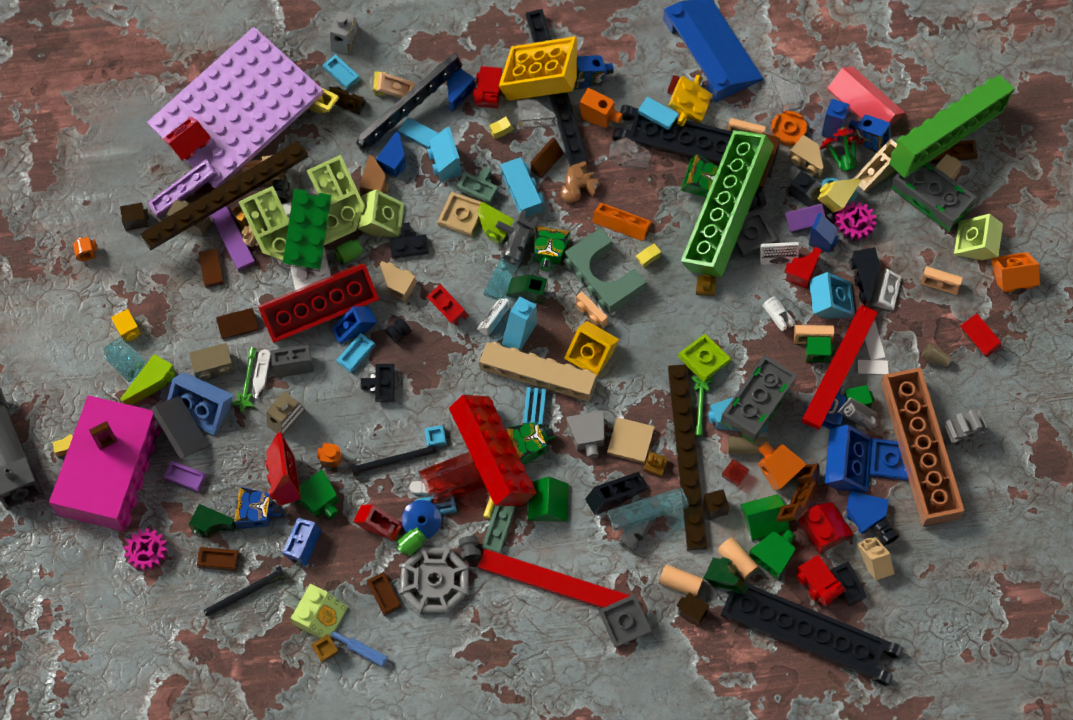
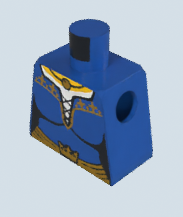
M864 115L861 121L853 118L849 123L848 128L853 129L859 139H863L864 142L861 145L875 153L891 139V123L870 115Z
M240 487L234 523L237 529L267 527L270 523V516H282V506L272 505L273 500L268 493Z

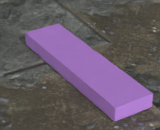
M206 159L149 201L148 204L155 216L160 218L170 210L175 199L182 202L217 176V173Z
M227 206L210 215L237 270L241 271L254 265L255 261L247 245L244 243Z

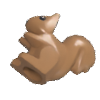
M586 161L568 168L565 178L566 185L562 186L560 191L561 198L566 203L577 202L581 197L580 189L587 188L590 195L594 197L595 191L599 187L600 181L593 178L594 172L586 173Z

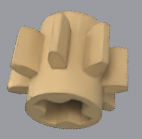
M250 225L248 227L245 226L241 232L244 235V243L250 247H255V245L258 247L259 244Z

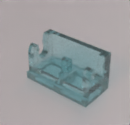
M118 337L104 347V358L128 382L132 381L143 369L142 366L145 364V361L121 337Z

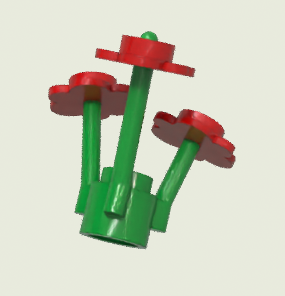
M841 127L837 129L838 132L834 133L833 136L843 137L846 155L841 156L842 160L839 159L832 147V144L838 141L837 138H825L822 141L823 145L819 149L829 148L837 162L838 168H842L844 172L857 168L856 145H861L864 141L859 139L858 136H851L847 139L846 135L853 133L854 130L848 129V127ZM849 146H852V154H850Z

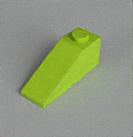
M153 354L120 398L121 402L133 405L164 388L175 377L176 371L173 365Z

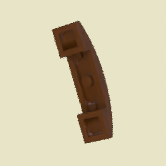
M818 463L805 465L798 472L795 479L799 485L790 504L782 506L776 519L778 522L799 519L807 512L814 500L818 487L820 465Z

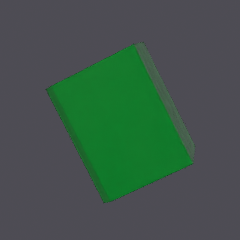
M550 476L533 481L536 494L529 500L528 521L568 522L569 484Z
M778 494L740 504L751 541L765 538L773 531L781 534L790 530L788 521L778 522L776 520L782 506L785 505Z

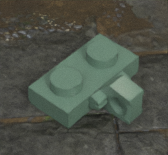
M484 166L480 175L476 174L474 176L465 172L457 185V190L490 204L498 191V186L491 183L489 179L492 174L491 169Z

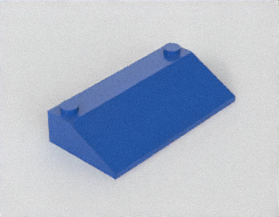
M686 0L664 8L663 21L672 34L675 32L679 33L708 79L707 89L713 94L712 97L715 102L763 81L762 75L713 0Z

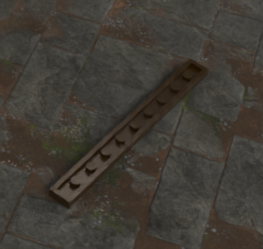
M296 141L140 233L141 239L150 251L307 159L308 153Z
M685 364L668 366L686 547L687 550L707 549L688 368Z

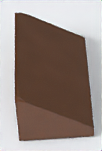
M551 138L530 162L531 172L540 178H543L563 155V150L556 138Z
M253 308L216 317L222 339L259 330Z

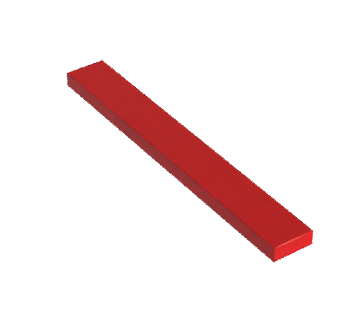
M860 305L802 418V423L820 430L877 317V311Z
M484 549L478 565L480 570L599 608H605L631 596Z

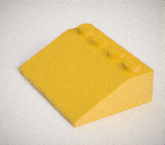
M576 36L511 47L499 84L506 99L511 101L573 91L577 78Z

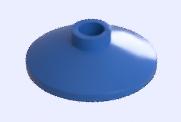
M417 500L405 508L402 515V525L406 532L418 527L428 539L439 530L441 514L433 503L426 500ZM419 516L425 517L426 521L423 524L418 522Z

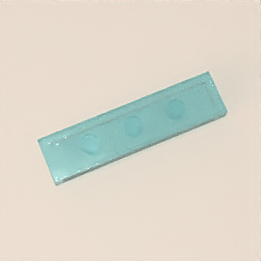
M532 237L529 238L525 249L521 252L522 256L516 265L506 262L501 257L484 291V296L497 301L503 299L510 285L511 278L514 277Z
M681 487L609 510L607 514L614 531L687 508L689 503Z

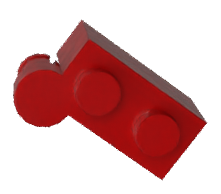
M480 67V73H476L475 81L478 86L473 91V99H475L476 106L498 108L501 93L499 84L503 74L502 68Z
M819 555L798 567L797 578L802 585H806L809 590V596L813 601H817L819 605L827 606L833 602L834 598L845 593L844 587H840L842 584L839 581L837 582Z

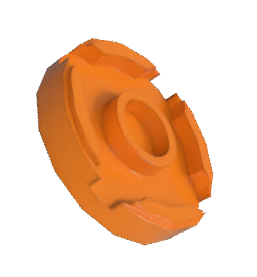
M785 111L780 115H776L772 121V136L780 138L782 145L793 146L802 135H807V122L797 112Z

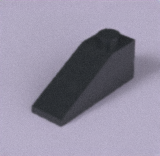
M800 171L790 183L788 194L807 207L822 204L825 217L832 224H835L837 221L835 217L838 211L833 213L817 199L821 194L820 189L822 186L815 179Z
M636 472L595 486L587 495L585 501L594 515H597L647 490L648 486L640 473Z

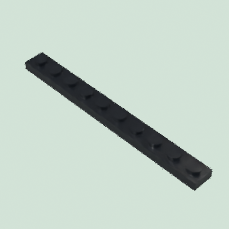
M543 9L526 12L525 17L533 43L552 40ZM568 92L549 95L569 166L571 167L584 161L588 165L587 155Z

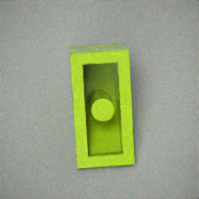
M481 202L477 213L484 234L492 242L502 244L507 233L495 227L497 222L501 221L512 226L515 219Z

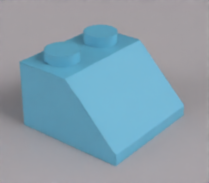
M446 127L429 141L430 148L427 149L429 159L434 160L432 165L434 175H438L440 181L461 176L459 155L450 127Z
M829 272L810 279L813 314L825 319L855 316L850 281Z

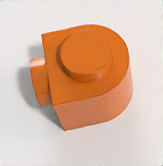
M83 237L74 242V252L78 261H88L97 258L95 251L98 250L95 239L91 240L89 237Z
M323 443L322 448H318L317 459H320L321 466L337 467L342 462L341 450L335 444Z

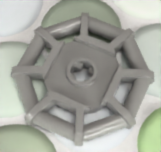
M421 546L412 557L400 565L401 581L398 592L419 614H449V611L456 604L469 595L468 575L470 566L466 565L449 546L447 548ZM428 555H439L442 558L429 559ZM422 557L424 558L425 561L423 562V564H422L420 567H419V566H418L417 568L412 567V566L415 565ZM449 558L457 568L452 569L449 567L446 560ZM409 572L414 574V584L408 586ZM461 573L460 587L454 585L455 575ZM433 575H436L437 578L440 579L438 582H436V584H432V582L429 581V579H431ZM452 590L457 592L455 596H453L447 603H445L444 598L447 597ZM411 591H418L423 597L421 602L414 597ZM427 600H440L442 605L425 604Z

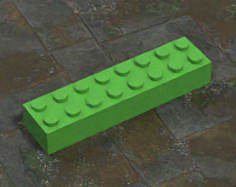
M1000 75L993 79L989 78L981 87L977 86L972 93L963 95L958 102L951 103L946 110H940L932 119L928 118L920 127H914L906 136L902 135L896 141L897 146L891 153L892 157L889 164L906 178L1003 113L1015 88Z
M733 130L681 259V262L690 272L717 277L723 276L774 147L767 135Z

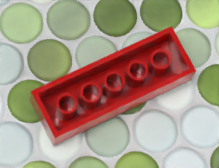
M361 263L260 304L257 307L270 339L275 343L343 315L353 306H365L379 300L366 265Z
M463 394L449 407V410L494 505L523 506L536 494V491L526 473L525 466L517 454L516 448L509 438L501 417L494 407L493 401L489 396Z

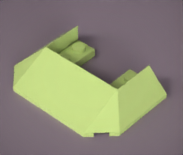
M339 155L307 170L316 193L332 195L324 245L356 231L365 205L342 156ZM271 186L239 201V204L262 253L283 260L289 219L274 187Z

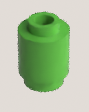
M357 239L354 241L350 240L336 247L334 256L338 263L346 264L360 257L363 249Z
M416 527L414 530L408 531L397 541L399 544L397 548L404 556L406 554L411 556L425 544L424 541L427 538Z

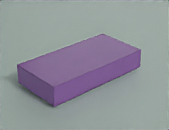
M818 204L786 212L789 231L813 226L818 213L825 216L823 205Z
M170 461L163 475L164 480L197 493L200 492L207 478L206 473L174 461Z

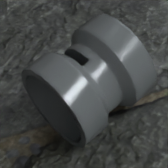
M466 536L458 540L459 547L462 548L461 559L463 561H473L481 557V552L477 548L479 543L477 536Z

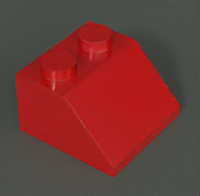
M192 116L163 138L164 142L182 161L190 159L195 154V150L204 148L209 143L208 140L211 139L199 121Z
M833 502L818 504L808 509L798 521L819 554L854 535Z

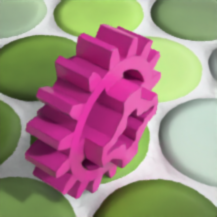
M851 201L850 206L846 204L842 210L838 211L835 220H837L835 227H839L838 233L844 232L843 237L850 236V241H853L854 237H857V240L860 241L861 236L867 239L868 233L872 234L873 228L876 226V222H874L876 215H872L873 209L867 210L868 204L861 206V201L857 205L853 201Z
M146 528L145 532L138 529L137 535L131 533L132 540L126 539L129 546H124V550L127 552L124 556L126 559H129V565L134 564L136 570L141 567L143 572L146 571L147 567L151 571L154 570L153 565L155 564L160 567L159 561H165L166 558L163 554L168 553L167 548H165L167 542L163 540V535H158L155 529L150 533L149 528Z

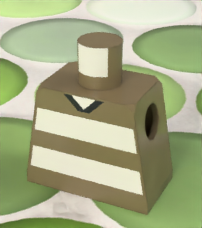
M283 392L266 412L267 427L275 433L281 432L284 435L303 414L305 408L286 392Z

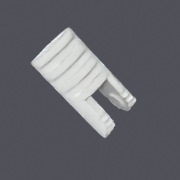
M776 296L771 297L762 305L781 331L786 330L787 326L789 328L795 326V321Z

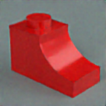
M814 247L809 255L802 258L794 257L792 263L788 262L784 271L787 274L786 281L807 289L820 259L822 249Z
M374 504L361 505L353 521L364 530L376 533L390 541L396 540L402 527L400 521Z

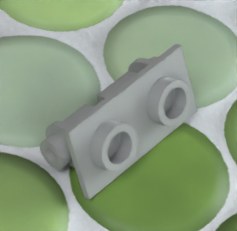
M851 397L838 411V413L865 428L875 429L878 426L875 419L878 413Z

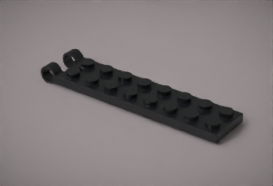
M622 105L620 113H623L622 119H634L631 131H626L622 128L614 129L612 140L620 144H635L691 159L698 154L712 164L720 165L733 132L687 120L684 126H680V124H677L679 118L676 119L670 130H667L638 114V108ZM778 145V148H777V151H776L774 160H773V162H772V165H771V168H770V171H769V174H768V178H771L772 171H773V167H774L775 160H776L777 153H778V149H779V145Z
M745 583L748 587L745 594L730 591L721 612V617L871 678L878 684L890 686L893 675L885 670L878 669L877 665L882 652L889 657L900 659L904 650L902 646L748 583ZM869 655H873L874 659H870Z

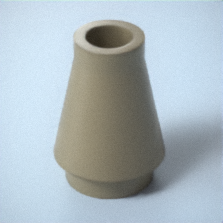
M929 343L921 356L925 358V361L945 367L949 365L952 359L935 344L931 345Z

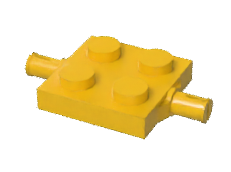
M700 75L695 76L694 82L681 76L668 106L680 114L677 122L680 126L685 125L686 119L701 123L713 94L700 86L703 77H700Z

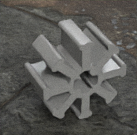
M975 409L970 410L964 416L963 413L956 415L957 419H949L946 422L947 425H945L951 443H958V445L964 444L968 439L971 441L976 440L977 435H984L987 433V429H989L982 411L978 410L976 412Z

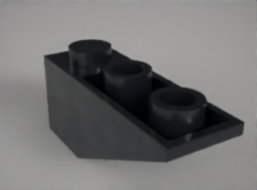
M875 247L853 251L852 257L849 259L850 269L855 272V286H859L860 303H864V306L868 308L880 265Z

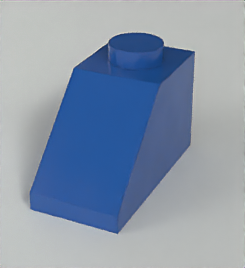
M461 68L447 81L449 107L452 112L476 87L475 78Z
M397 131L376 158L381 169L395 178L406 168L400 134Z
M818 213L813 224L808 245L830 253L831 248L836 247L839 237L836 236L838 229L821 213Z
M353 306L332 327L338 343L342 344L356 338L360 333H367L377 321L370 307Z

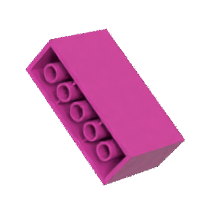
M87 396L49 501L57 516L125 531L126 526H129L132 516L130 514L132 508H135L137 505L138 491L143 488V477L145 472L149 470L150 456L155 453L156 439L162 433V427L152 410ZM107 421L117 442L99 450L89 429Z

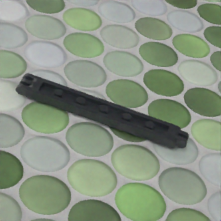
M456 53L451 54L360 134V138L356 140L358 148L365 150L381 140L388 131L393 129L404 117H407L418 105H421L428 96L436 92L444 82L448 81L463 66Z

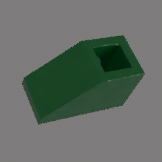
M530 274L511 278L506 296L516 299L520 296L532 303L543 305L548 290V279Z

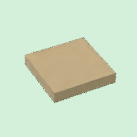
M451 192L437 225L472 237L480 220L477 210L481 202Z
M617 417L607 455L645 464L655 426Z

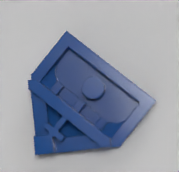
M850 491L846 518L852 520L857 525L858 531L864 534L868 529L885 520L889 500Z

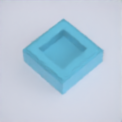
M444 425L425 428L427 447L447 445Z

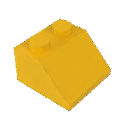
M586 321L578 327L564 359L583 370L592 371L598 377L613 355L620 339Z

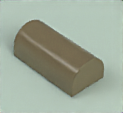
M729 437L727 442L728 454L763 455L758 450V447L764 442H768V438L758 437L753 444L744 437Z

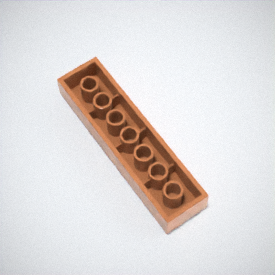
M921 367L883 375L881 388L922 527L961 519L964 507Z

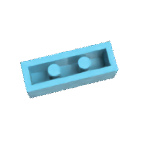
M521 157L500 164L501 175L518 212L520 213L525 210V217L541 212L544 200L541 193H537L535 189L537 188L535 179L530 178L528 174L530 173L528 164L523 163Z

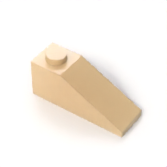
M892 139L853 178L861 180L858 186L865 192L896 171L889 164L892 157L891 153L897 146Z

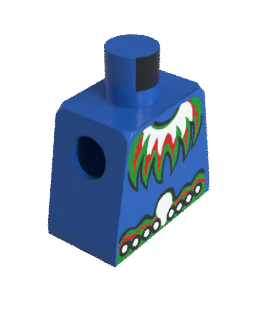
M600 55L577 56V78L573 90L602 84L605 75L614 73L613 64H604L603 58Z

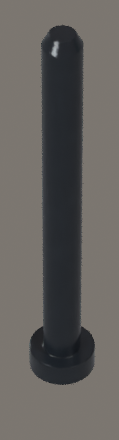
M434 446L360 465L355 463L350 465L353 476L356 477L359 476L358 473L434 454L436 449Z
M281 566L276 568V572L204 610L205 615L210 616L279 578L282 580L286 579Z

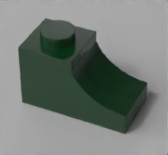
M201 504L198 505L188 524L192 531L191 533L200 538L203 536L209 538L211 534L221 530L234 532L236 528L235 519Z
M713 557L704 579L713 588L745 594L748 587L737 577L738 569L732 564L733 562L725 557L721 559Z

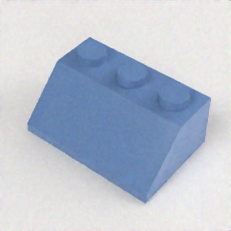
M183 372L173 378L167 401L180 396L199 429L215 435L230 410L234 395Z

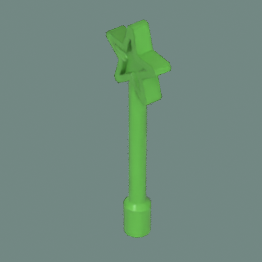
M252 347L249 348L248 353L249 361L243 394L238 392V400L232 402L233 406L240 407L242 414L246 407L254 408V405L250 402L252 394L247 395L253 360L256 357L257 351L256 348Z
M692 377L691 381L696 384L694 390H699L698 419L695 436L702 437L704 390L709 392L708 385L713 382V378L703 382L699 377Z

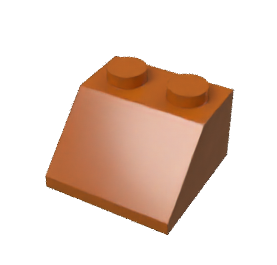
M1028 252L991 258L996 282L1002 291L1013 292L1015 289H1032L1034 286L1040 285L1039 263Z

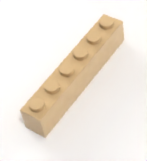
M486 342L479 361L480 370L587 402L590 401L596 384V374L590 370H580L571 364L563 365L550 358L543 359L534 353L526 354L517 348L509 349L497 342Z

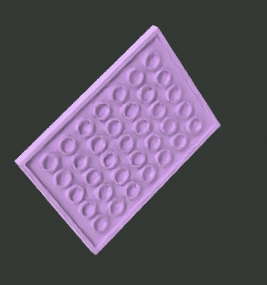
M253 27L155 114L147 124L163 139L189 117L192 116L198 120L211 139L208 140L209 143L204 148L195 150V154L185 161L192 168H195L207 159L217 173V176L208 183L216 189L230 180L325 92L263 34Z

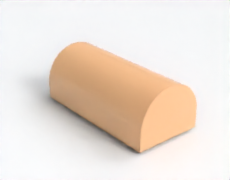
M730 118L727 130L763 134L766 131V126Z
M926 266L920 284L957 295L963 277Z
M795 325L794 343L806 344L807 337H831L832 344L834 326Z
M733 537L727 539L719 547V554L733 562L732 564L738 569L737 574L743 580L759 569L757 563Z
M666 564L659 584L686 595L691 593L697 597L704 578Z

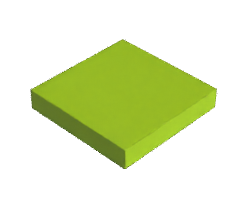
M703 334L679 352L677 356L703 382L715 375L732 360L706 334Z

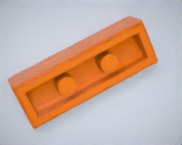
M604 203L598 205L592 222L641 241L645 239L652 224L650 220Z

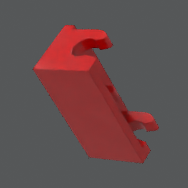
M441 284L427 296L446 319L455 326L459 324L458 320L460 318L466 319L469 316Z
M977 313L960 325V328L985 357L1001 348V341Z

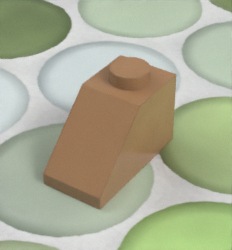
M372 155L368 157L359 186L361 196L373 190L387 194L389 189L386 175Z

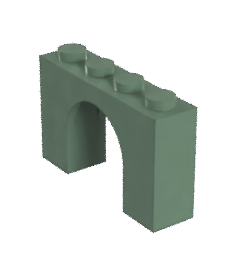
M599 228L566 250L564 263L569 269H573L577 280L586 285L588 293L592 297L595 296L600 308L611 314L646 290V281L636 269L613 282L601 281L591 273L590 267L593 262L612 250V240L602 228Z

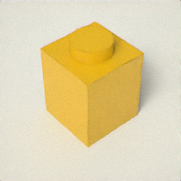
M129 309L111 317L124 343L133 341L141 335Z

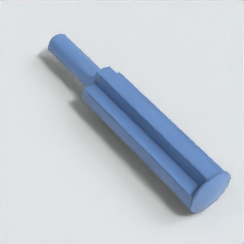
M335 631L331 634L333 638L346 644L347 648L381 667L385 665L388 656L354 638L348 639Z

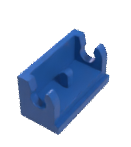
M297 518L282 553L290 561L294 562L295 559L301 565L307 566L322 532L315 522Z

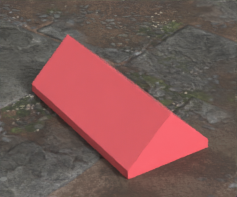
M853 66L842 68L827 88L839 101L849 104L851 111L860 119L864 115H870L887 121L892 126L905 115V112Z

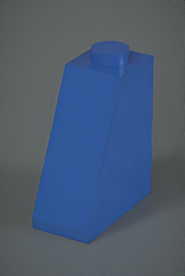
M831 99L825 115L821 136L831 137L832 139L837 138L839 141L841 136L835 137L833 134L838 132L837 129L845 126L851 110L849 104Z

